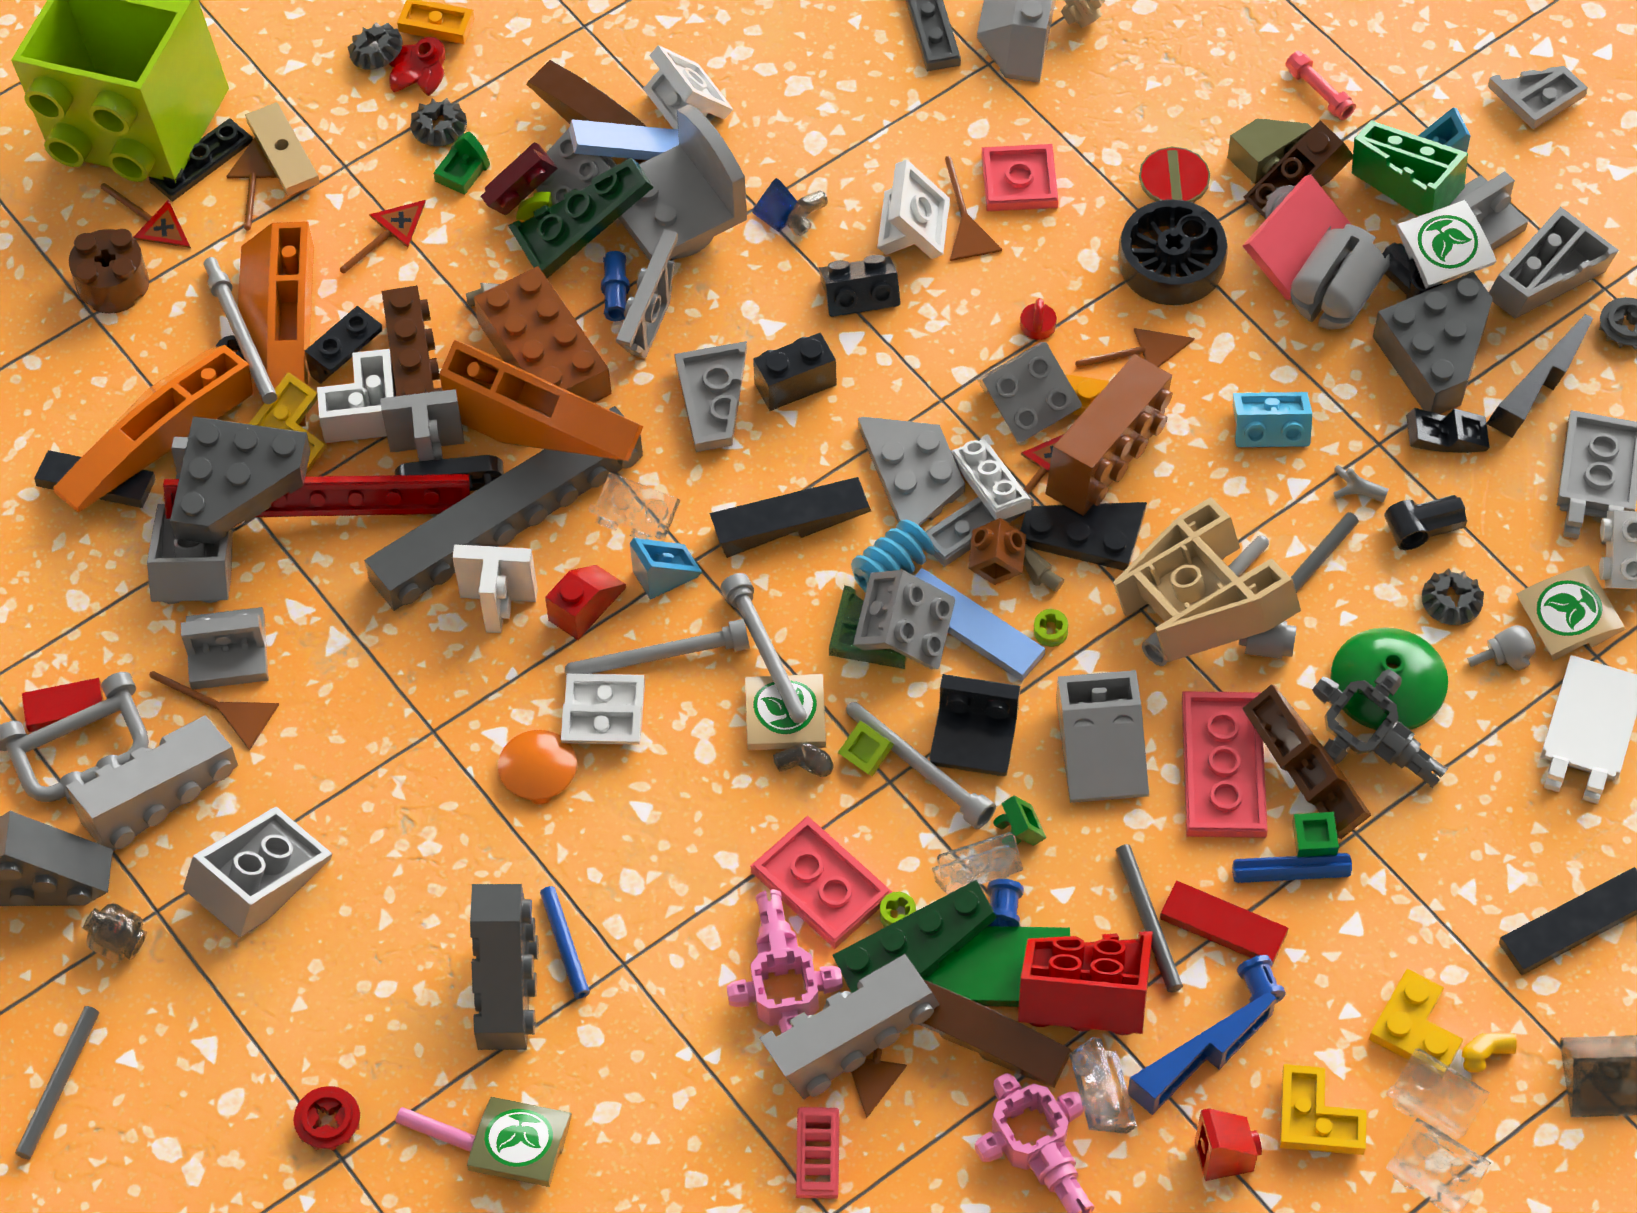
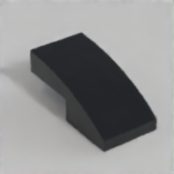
M1413 408L1406 415L1411 447L1453 453L1484 452L1490 448L1485 416L1455 408L1446 416L1418 408Z

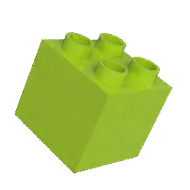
M47 0L11 59L25 92V103L33 111L45 139L44 147L47 153L59 163L69 167H79L84 162L110 167L121 177L134 182H142L147 176L164 180V176L175 180L181 168L184 170L190 159V152L194 145L201 140L229 90L199 0Z

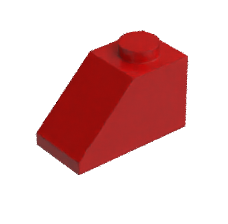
M598 565L569 570L545 596L548 621L579 640L626 589V584Z
M1210 1108L1201 1110L1194 1144L1205 1181L1254 1172L1257 1157L1262 1155V1146L1257 1130H1250L1247 1117Z

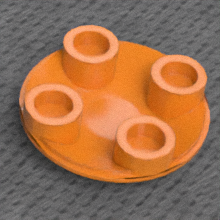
M531 730L515 736L505 745L498 760V772L504 786L516 796L529 799L535 804H545L553 796L562 792L571 783L577 770L576 754L571 744L561 743V735L547 730Z

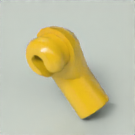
M1482 1033L1474 1037L1462 1050L1461 1057L1464 1058V1069L1468 1072H1483L1486 1068L1485 1058H1488L1491 1054H1516V1034Z

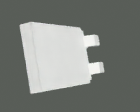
M1573 655L1570 656L1540 758L1551 761L1544 788L1559 792L1567 766L1590 772L1582 800L1598 804L1606 779L1618 780L1637 716V674Z

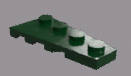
M629 158L593 178L591 185L584 189L577 190L575 188L564 194V200L551 207L544 205L533 211V217L524 222L517 220L508 225L533 268L539 266L543 274L548 278L654 187L639 163Z
M974 880L832 956L840 968L851 993L859 990L857 984L860 979L904 954L921 977L924 975L928 977L940 967L938 964L952 951L958 952L997 917L978 881Z

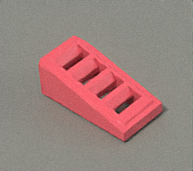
M800 1107L797 1109L796 1198L838 1199L840 1125L838 1108ZM806 1141L830 1142V1147L806 1146ZM806 1159H830V1164H805ZM805 1175L830 1176V1182H805Z

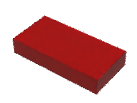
M99 677L22 693L26 728L28 732L37 731L104 701Z

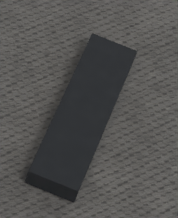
M1636 867L1623 872L1500 937L1499 945L1521 976L1637 915Z

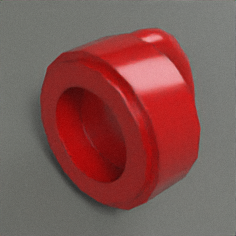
M1036 299L1035 303L1026 306L1022 310L1020 328L1025 336L1030 339L1043 340L1055 332L1057 323L1056 313L1053 308L1044 304L1043 299Z

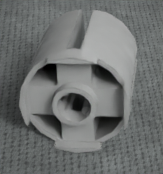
M1346 224L1343 229L1334 228L1331 230V226L1328 228L1291 285L1290 295L1292 304L1304 318L1313 322L1320 311L1324 310L1319 319V327L1329 330L1343 329L1353 323L1390 266L1389 254L1384 258L1381 251L1373 244L1376 239L1374 235L1351 224Z

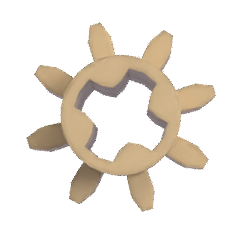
M1064 0L1066 5L1061 10L1069 25L1076 22L1080 28H1083L1103 15L1100 7L1103 6L1102 3L1105 0Z

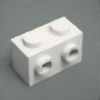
M1607 511V518H1602L1600 526L1601 541L1606 542V557L1600 558L1599 578L1600 580H1605V588L1637 589V511Z

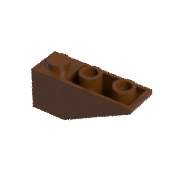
M1320 120L1243 198L1266 219L1265 212L1262 211L1268 201L1266 196L1273 193L1276 188L1288 185L1296 186L1303 177L1310 174L1322 187L1330 182L1353 159V154L1346 144Z

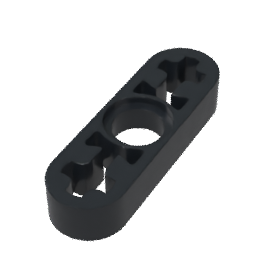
M480 455L404 463L395 469V475L469 474L470 491H476L503 475L504 466L502 459L497 456Z

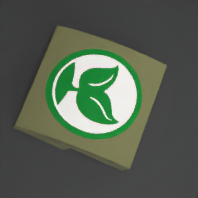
M490 1097L467 1162L468 1171L550 1187L558 1155L562 1154L572 1113Z

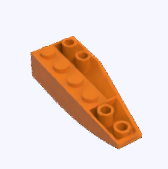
M308 221L271 223L241 246L238 307L274 390L288 372L308 385L309 368L305 350L310 346L314 244ZM306 416L299 423L301 427L306 426Z
M456 340L453 341L439 373L442 391L456 389L462 424L504 444L629 461L644 427L486 352Z
M226 345L202 352L148 388L53 487L54 493L79 513L171 451L174 437H189L193 416L216 420L252 396L253 388L249 364Z

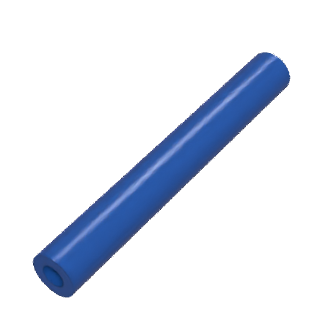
M554 886L545 887L540 891V895L574 997L577 999L584 998L590 994V990Z

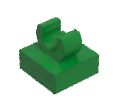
M1015 795L1001 803L1006 814L996 817L993 824L1001 830L1011 825L1010 833L1000 839L1002 844L1014 847L1023 840L1034 846L1046 839V835L1031 804Z
M1334 812L1293 815L1292 824L1297 857L1338 854L1339 844Z

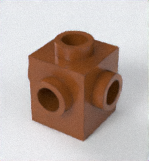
M1001 518L973 529L968 569L993 585L1022 574L1026 534Z

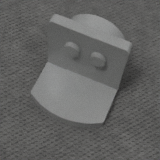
M690 104L677 110L679 145L639 164L654 188L618 218L649 261L664 229L678 233V242L669 259H676L700 252L712 241L714 236L747 220L745 176L733 153L716 128L698 109Z

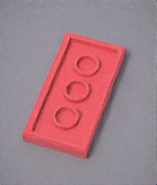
M1182 691L1186 837L1266 838L1268 830L1263 740L1242 709L1261 692Z

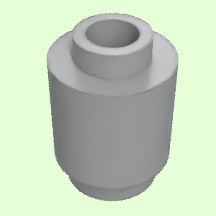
M1284 621L1269 631L1240 639L1238 645L1246 646L1245 654L1276 659H1282V656L1292 657L1297 626L1287 625V621Z

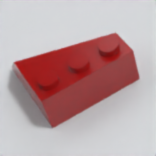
M1153 931L1139 932L1138 939L1119 940L1117 933L1102 934V939L1096 942H1084V940L1077 936L1028 939L1020 980L1018 1022L1029 1023L1035 1027H1047L1049 1025L1064 1026L1076 1031L1094 1029L1112 1031L1118 1035L1143 1034Z

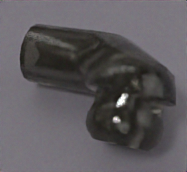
M818 190L801 197L787 218L788 228H792L798 236L808 232L807 229L811 228L812 223L806 217L828 204L826 193Z
M807 742L773 755L774 763L779 772L800 766L818 777H827L834 768L833 761L828 753Z

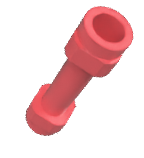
M1296 51L1289 56L1285 63L1289 72L1297 80L1303 78L1329 103L1328 110L1335 117L1345 120L1351 116L1356 108V104L1346 92L1338 93L1312 68L1313 61L1306 54Z

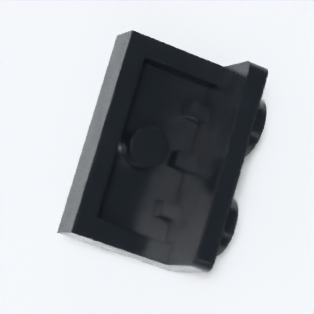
M870 255L862 261L849 263L848 261L838 260L829 263L828 266L819 267L820 281L826 293L828 313L831 317L896 307L901 304L898 273L890 256Z
M356 306L305 350L310 376L322 384L353 357L352 353L359 352L382 332V324L359 306Z

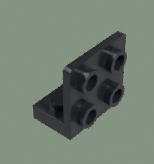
M942 674L939 711L929 761L939 767L1006 776L1019 711L1020 686Z

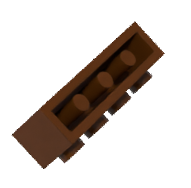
M418 285L381 291L397 396L442 391V388H434L433 381L440 380L437 358L430 359L429 351L436 350L432 328L425 329L424 321L431 320L428 299L420 300Z

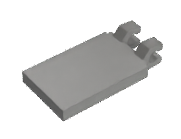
M1574 410L1570 411L1557 505L1560 506L1561 511L1567 512L1563 537L1579 539L1584 515L1607 518V511H1635L1636 421Z

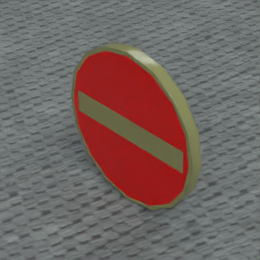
M1171 146L1157 149L1147 155L1140 166L1139 182L1141 188L1154 201L1174 199L1194 203L1202 198L1209 188L1210 171L1207 163L1199 154L1187 148Z

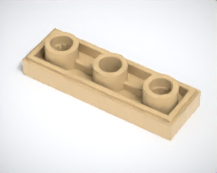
M278 102L245 114L247 124L287 196L320 184L319 175Z

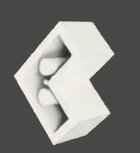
M390 349L352 353L354 383L317 387L319 420L325 443L387 436L380 398L396 396Z

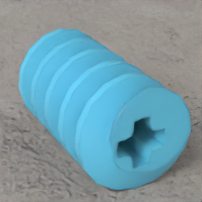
M908 519L901 520L896 524V528H891L885 533V537L877 539L874 542V546L867 547L863 551V555H857L852 560L851 567L854 578L866 593L870 573L902 569L911 574L915 571L912 560L919 565H923L926 562L924 552L930 555L935 554L933 543L926 532L915 522Z

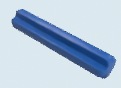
M1347 853L1308 857L1235 859L1232 864L1233 878L1237 883L1349 877L1352 872V860Z

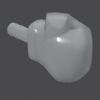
M1514 625L1501 631L1494 638L1487 640L1489 650L1471 656L1467 660L1470 667L1494 658L1497 666L1507 663L1514 670L1519 671L1530 665L1529 659L1534 655L1536 647L1530 632L1523 626Z

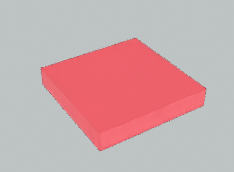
M1053 144L982 147L981 156L987 211L1058 208Z

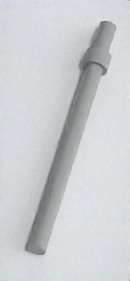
M209 257L203 262L209 277L207 281L213 296L219 299L244 359L249 364L251 375L263 402L271 404L276 401L277 394L231 293L233 288L228 275L222 272L217 259Z

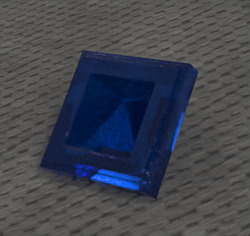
M775 178L752 212L779 232L803 211V207L785 185Z

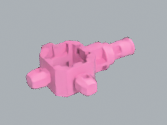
M770 890L771 901H768L766 891L756 895L761 927L758 930L759 937L756 940L758 955L751 963L752 981L746 982L745 979L730 983L727 985L729 1005L734 1007L749 1006L750 1002H755L758 1019L769 1026L779 1025L782 1034L791 1029L790 1020L803 1012L807 1016L814 1015L819 1009L818 991H823L824 994L838 991L843 987L841 970L838 967L826 966L820 967V971H814L811 954L798 947L796 934L791 930L790 924L785 921L781 892ZM794 969L795 975L802 974L806 993L801 994L802 1000L795 1001V997L781 999V1004H775L774 999L767 1000L763 980L768 979V973L774 972L775 976L788 974V970Z
M1009 1073L997 1077L993 1084L998 1102L993 1113L992 1132L986 1133L975 1143V1151L981 1161L991 1162L1002 1157L1004 1152L1012 1166L1025 1170L1031 1168L1039 1183L1046 1185L1050 1192L1057 1194L1067 1213H1091L1095 1207L1076 1179L1078 1176L1074 1168L1076 1162L1065 1146L1069 1122L1079 1117L1085 1110L1084 1101L1079 1093L1068 1092L1058 1096L1056 1102L1048 1087L1033 1083L1022 1089L1016 1078ZM1028 1107L1030 1111L1037 1109L1040 1114L1044 1113L1048 1124L1054 1130L1052 1136L1046 1135L1040 1138L1033 1146L1029 1142L1022 1145L1020 1140L1016 1141L1012 1130L1007 1124V1118L1011 1117L1013 1119L1023 1114L1024 1109Z

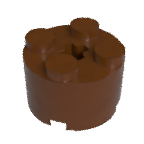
M103 229L92 233H82L74 240V247L69 255V268L78 296L84 304L86 302L93 307V310L100 313H119L134 306V301L141 294L142 296L145 295L149 287V275L141 248L129 230Z

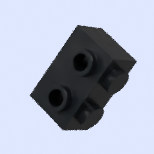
M821 332L810 337H801L789 345L776 350H767L760 356L753 358L754 384L769 411L837 385L836 358Z

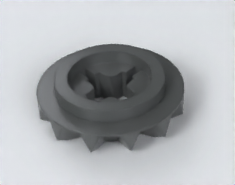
M375 22L372 28L366 29L362 27L361 34L353 35V43L347 46L350 59L355 66L365 70H373L391 63L400 53L403 40L398 29H394L389 23L381 26ZM376 41L379 44V49L376 50L370 44Z
M432 98L430 104L424 105L419 103L418 111L411 113V131L414 137L423 144L429 146L449 145L465 132L467 127L466 113L462 111L459 103L451 104L448 98L442 102H436ZM443 115L444 121H440L433 129L432 120H437L439 116Z
M1618 298L1604 306L1600 314L1599 330L1605 332L1606 341L1614 340L1618 343L1619 348L1629 345L1634 350L1637 349L1636 298ZM1624 315L1631 325H1635L1633 331L1628 330L1626 325H1622Z
M1448 568L1444 573L1437 574L1434 572L1432 577L1424 584L1422 590L1423 606L1431 617L1441 623L1448 625L1466 624L1475 619L1483 607L1484 591H1481L1479 588L1478 579L1472 580L1467 577L1465 570L1461 573L1451 572ZM1449 587H1452L1455 593L1460 595L1457 607H1455L1452 598L1446 596Z

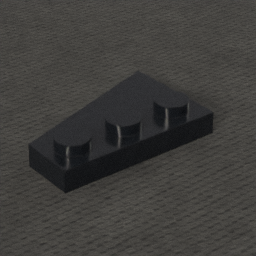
M1147 502L1102 503L1098 506L1093 504L1084 516L1065 505L1031 506L1032 509L1025 513L1020 531L1026 534L1025 544L1032 549L1124 571L1131 563L1146 512Z

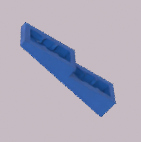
M1268 991L1134 1074L1129 1079L1127 1094L1153 1115L1206 1060L1220 1070L1273 1015L1276 997Z

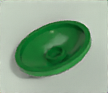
M1382 627L1360 632L1348 639L1340 647L1334 657L1330 673V679L1339 684L1338 689L1343 692L1350 682L1365 680L1375 687L1377 684L1374 681L1385 670L1391 669L1402 678L1401 685L1394 696L1389 694L1387 697L1397 705L1398 721L1409 730L1415 729L1431 720L1441 709L1448 690L1447 669L1439 653L1423 638L1406 630ZM1387 664H1395L1398 668L1392 669ZM1357 691L1342 709L1359 724L1377 730L1388 716L1383 712L1384 710Z

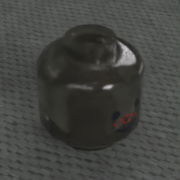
M109 903L101 911L94 908L83 926V930L88 932L86 938L87 947L113 963H120L126 958L132 960L139 952L147 936V931L143 930L144 923L142 918L117 903Z

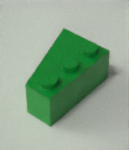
M1371 120L1354 138L1351 173L1419 217L1449 206L1465 188L1468 153Z

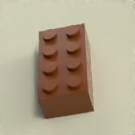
M539 266L474 296L477 321L503 361L593 403L612 394L609 368Z
M1134 354L1053 446L1045 494L1083 516L1093 504L1098 506L1105 498L1108 486L1113 481L1119 482L1122 479L1132 458L1138 459L1146 449L1149 438L1152 435L1158 436L1165 427L1168 419L1164 415L1165 409L1173 395V392L1169 391L1173 375Z

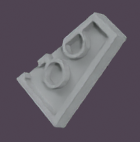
M747 341L674 354L696 452L733 445L747 354Z

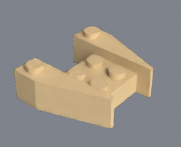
M1212 497L1179 515L1113 582L1125 616L1149 604L1164 620V623L1155 627V631L1167 662L1269 631L1301 611L1292 578L1272 558L1241 577H1238L1222 561L1223 558L1240 549L1231 516Z

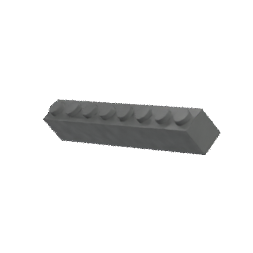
M616 406L609 409L610 411L624 417V415L617 409ZM641 435L629 461L546 449L540 451L366 558L364 561L369 581L393 611L403 605L415 602L422 593L435 585L447 582L455 573L453 563L454 545L498 547L499 545L508 544L523 530L540 524L549 514L560 507L569 506L578 496L591 488L601 486L610 476L621 469L632 467L643 456Z

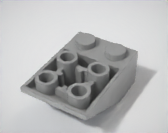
M1136 670L1058 676L1056 705L1070 803L1149 797L1142 706Z

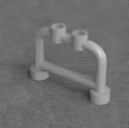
M129 672L114 673L103 680L101 687L107 698L106 700L28 735L20 721H9L0 725V751H8L20 783L28 796L39 802H52L66 797L68 803L73 804L66 785L76 780H79L83 785L97 778L95 776L96 770L108 764L115 769L128 762L131 752L141 747L148 748L147 731L132 699L136 686ZM119 710L121 711L133 739L132 747L127 752L121 755L105 756L97 762L96 766L83 772H70L64 775L59 783L45 787L38 783L26 752Z

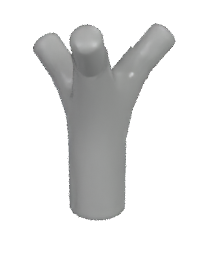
M1339 465L1334 468V471L1347 482L1346 487L1334 492L1336 499L1345 495L1359 494L1384 502L1389 490L1388 488L1361 478L1352 468H1349L1347 471Z

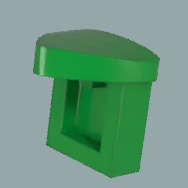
M471 132L463 133L454 142L450 152L434 171L435 182L465 195L483 170L486 171L488 169L490 161L478 139Z

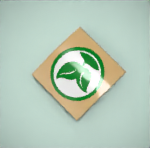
M1589 565L1555 575L1516 593L1553 661L1587 643L1592 648L1626 630Z
M823 674L788 675L807 714L806 720L800 724L793 722L771 676L745 677L747 750L826 747Z

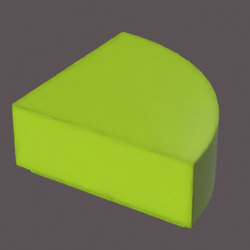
M536 192L533 197L521 200L516 220L526 221L534 216L533 211L544 205L548 207L553 206L551 192Z

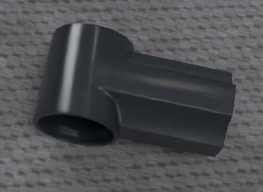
M1392 243L1382 253L1384 258L1388 254L1390 256V266L1385 275L1407 295L1406 299L1443 285L1441 283L1426 289L1414 259H1409L1405 247L1401 243Z
M1456 495L1421 504H1416L1413 500H1403L1390 506L1384 513L1398 548L1405 551L1420 547L1432 536L1465 528L1467 524L1465 506L1462 499Z

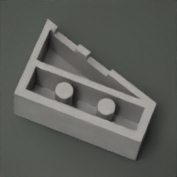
M1560 206L1502 270L1492 285L1489 294L1493 298V303L1516 319L1605 273L1619 250Z

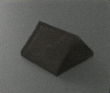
M1637 1035L1561 1037L1560 1048L1570 1116L1637 1115Z

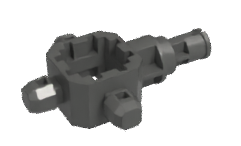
M1388 669L1383 671L1374 681L1377 684L1375 687L1365 680L1350 682L1343 692L1338 689L1339 684L1330 678L1322 677L1312 689L1314 695L1323 704L1328 702L1332 705L1324 717L1326 730L1334 735L1335 738L1334 740L1329 738L1324 748L1336 764L1340 763L1348 754L1346 751L1348 747L1357 754L1371 753L1373 751L1390 765L1394 762L1400 768L1406 766L1428 783L1432 789L1440 779L1432 771L1439 777H1442L1448 768L1420 748L1421 743L1413 738L1415 733L1398 721L1397 705L1387 697L1389 694L1394 696L1400 687L1402 678ZM1356 691L1361 695L1363 694L1388 715L1367 743L1357 739L1335 720Z

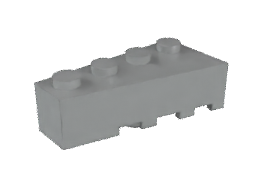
M205 715L163 736L158 747L154 749L141 747L130 753V759L127 763L115 769L108 764L95 771L97 778L83 785L79 780H76L66 785V788L81 824L98 844L115 851L116 849L128 846L135 836L148 827L160 824L170 812L180 805L195 800L202 790L215 781L218 782L227 778L233 769L238 766L233 747Z
M905 954L860 979L857 984L859 990L852 994L850 991H839L827 998L823 1010L819 1013L807 1016L803 1012L790 1020L791 1029L777 1037L772 1030L759 1037L786 1079L803 1099L809 1096H818L826 1091L831 1085V1080L843 1072L849 1073L859 1068L865 1062L867 1055L877 1048L883 1049L892 1045L899 1038L901 1031L911 1024L918 1025L931 1017L934 1008L940 1005Z

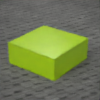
M859 721L838 753L873 777L895 744L866 723Z

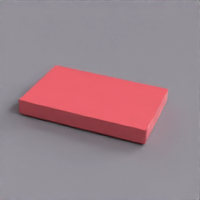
M1310 174L1301 179L1242 247L1286 300H1290L1291 285L1294 278L1328 228L1331 226V230L1334 228L1343 229L1346 224L1351 223Z
M808 815L750 865L751 873L770 890L780 891L782 895L781 900L834 949L880 909L882 899L892 893L886 885Z

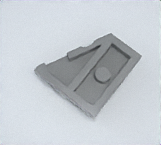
M1565 66L1550 67L1543 71H1522L1520 77L1504 80L1501 79L1500 75H1494L1489 78L1488 88L1532 129H1535L1586 97L1588 87Z

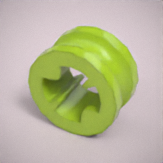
M1046 609L1035 617L1034 636L1037 641L1044 646L1054 647L1062 644L1067 639L1068 620L1064 613L1056 609ZM1048 622L1055 623V634H1047L1046 627Z
M899 891L892 892L882 899L880 904V921L884 928L916 911V904L913 898L907 893ZM899 906L905 908V915L899 914L897 918L891 917V910L896 911Z

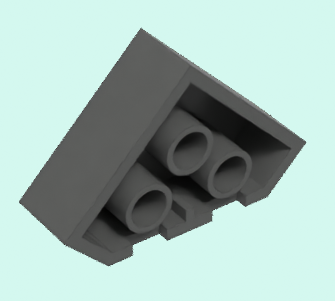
M1474 272L1378 311L1373 338L1421 408L1425 411L1442 414L1462 405L1493 300Z
M193 416L170 519L175 539L215 544L227 536L226 532L243 521L245 523L249 522L269 509L271 503L288 492L292 494L304 486L310 456L307 433Z
M13 811L0 816V906H80L89 904L108 893L113 849Z
M472 884L470 938H472L473 956H476V959H472L471 966L475 1011L479 1012V1014H474L473 1016L474 1035L478 1050H527L528 1035H535L536 1016L535 1010H529V998L537 996V973L534 972V960H538L539 938L538 935H535L536 926L535 917H532V900L524 898L522 884Z

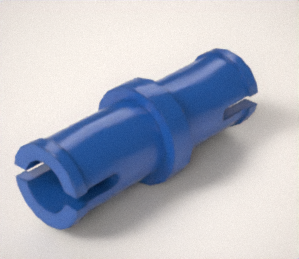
M620 251L607 252L605 257H603L604 278L601 281V291L605 295L604 316L606 319L614 322L625 319L626 295L630 290V282L626 277V255Z

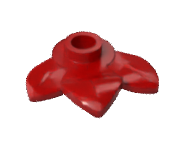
M426 37L415 45H403L398 56L388 64L393 67L389 76L391 90L397 92L417 82L420 89L427 96H430L437 89L445 74L442 66L445 60V47L442 42L435 37Z

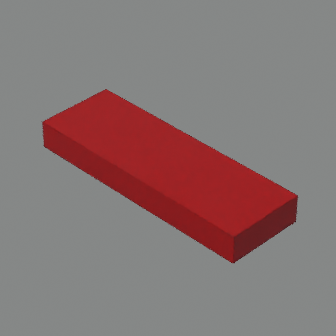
M1177 880L1160 913V920L1250 958L1268 955L1273 964L1289 929L1284 925Z

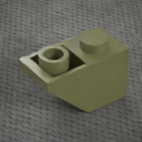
M1257 118L1230 135L1227 158L1256 184L1312 127L1308 123Z

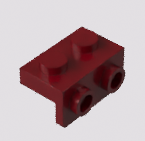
M534 142L485 187V192L480 197L488 207L506 216L520 204L521 200H524L558 168L544 149Z

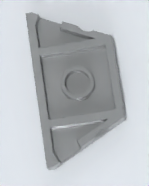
M663 230L647 269L642 268L637 280L638 290L635 297L630 296L627 300L624 311L625 320L616 338V343L633 356L646 359L670 304L675 262L670 261L669 257L678 242L677 232Z
M873 417L858 418V428L898 523L901 520L908 519L920 526L928 518L932 521L942 512L946 504L953 503L965 492L964 480L940 425Z

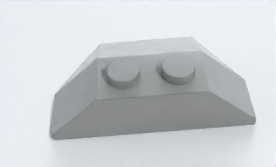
M984 0L977 39L993 61L1000 67V71L1005 78L1040 83L1056 0Z

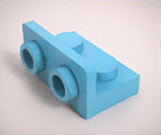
M1308 392L1233 393L1232 407L1236 422L1235 443L1237 447H1305L1310 445L1312 409Z

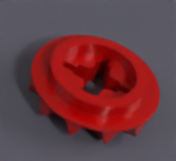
M324 1086L310 1091L299 1101L294 1112V1127L302 1143H307L316 1151L319 1148H328L334 1151L337 1146L343 1143H350L351 1137L360 1128L361 1112L356 1099L348 1091L335 1086ZM318 1109L329 1116L337 1113L334 1117L337 1125L336 1129L327 1124L318 1127L321 1124Z

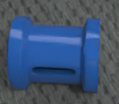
M994 879L990 881L987 891L991 895L990 905L997 919L988 926L1018 927L1020 925V917L1017 915L1018 900L1023 896V885L1010 879Z
M1268 955L1255 956L1241 963L1236 969L1241 979L1245 980L1250 991V1003L1268 991L1276 997L1275 1004L1280 1002L1286 995L1284 987L1277 984L1271 970L1273 963Z

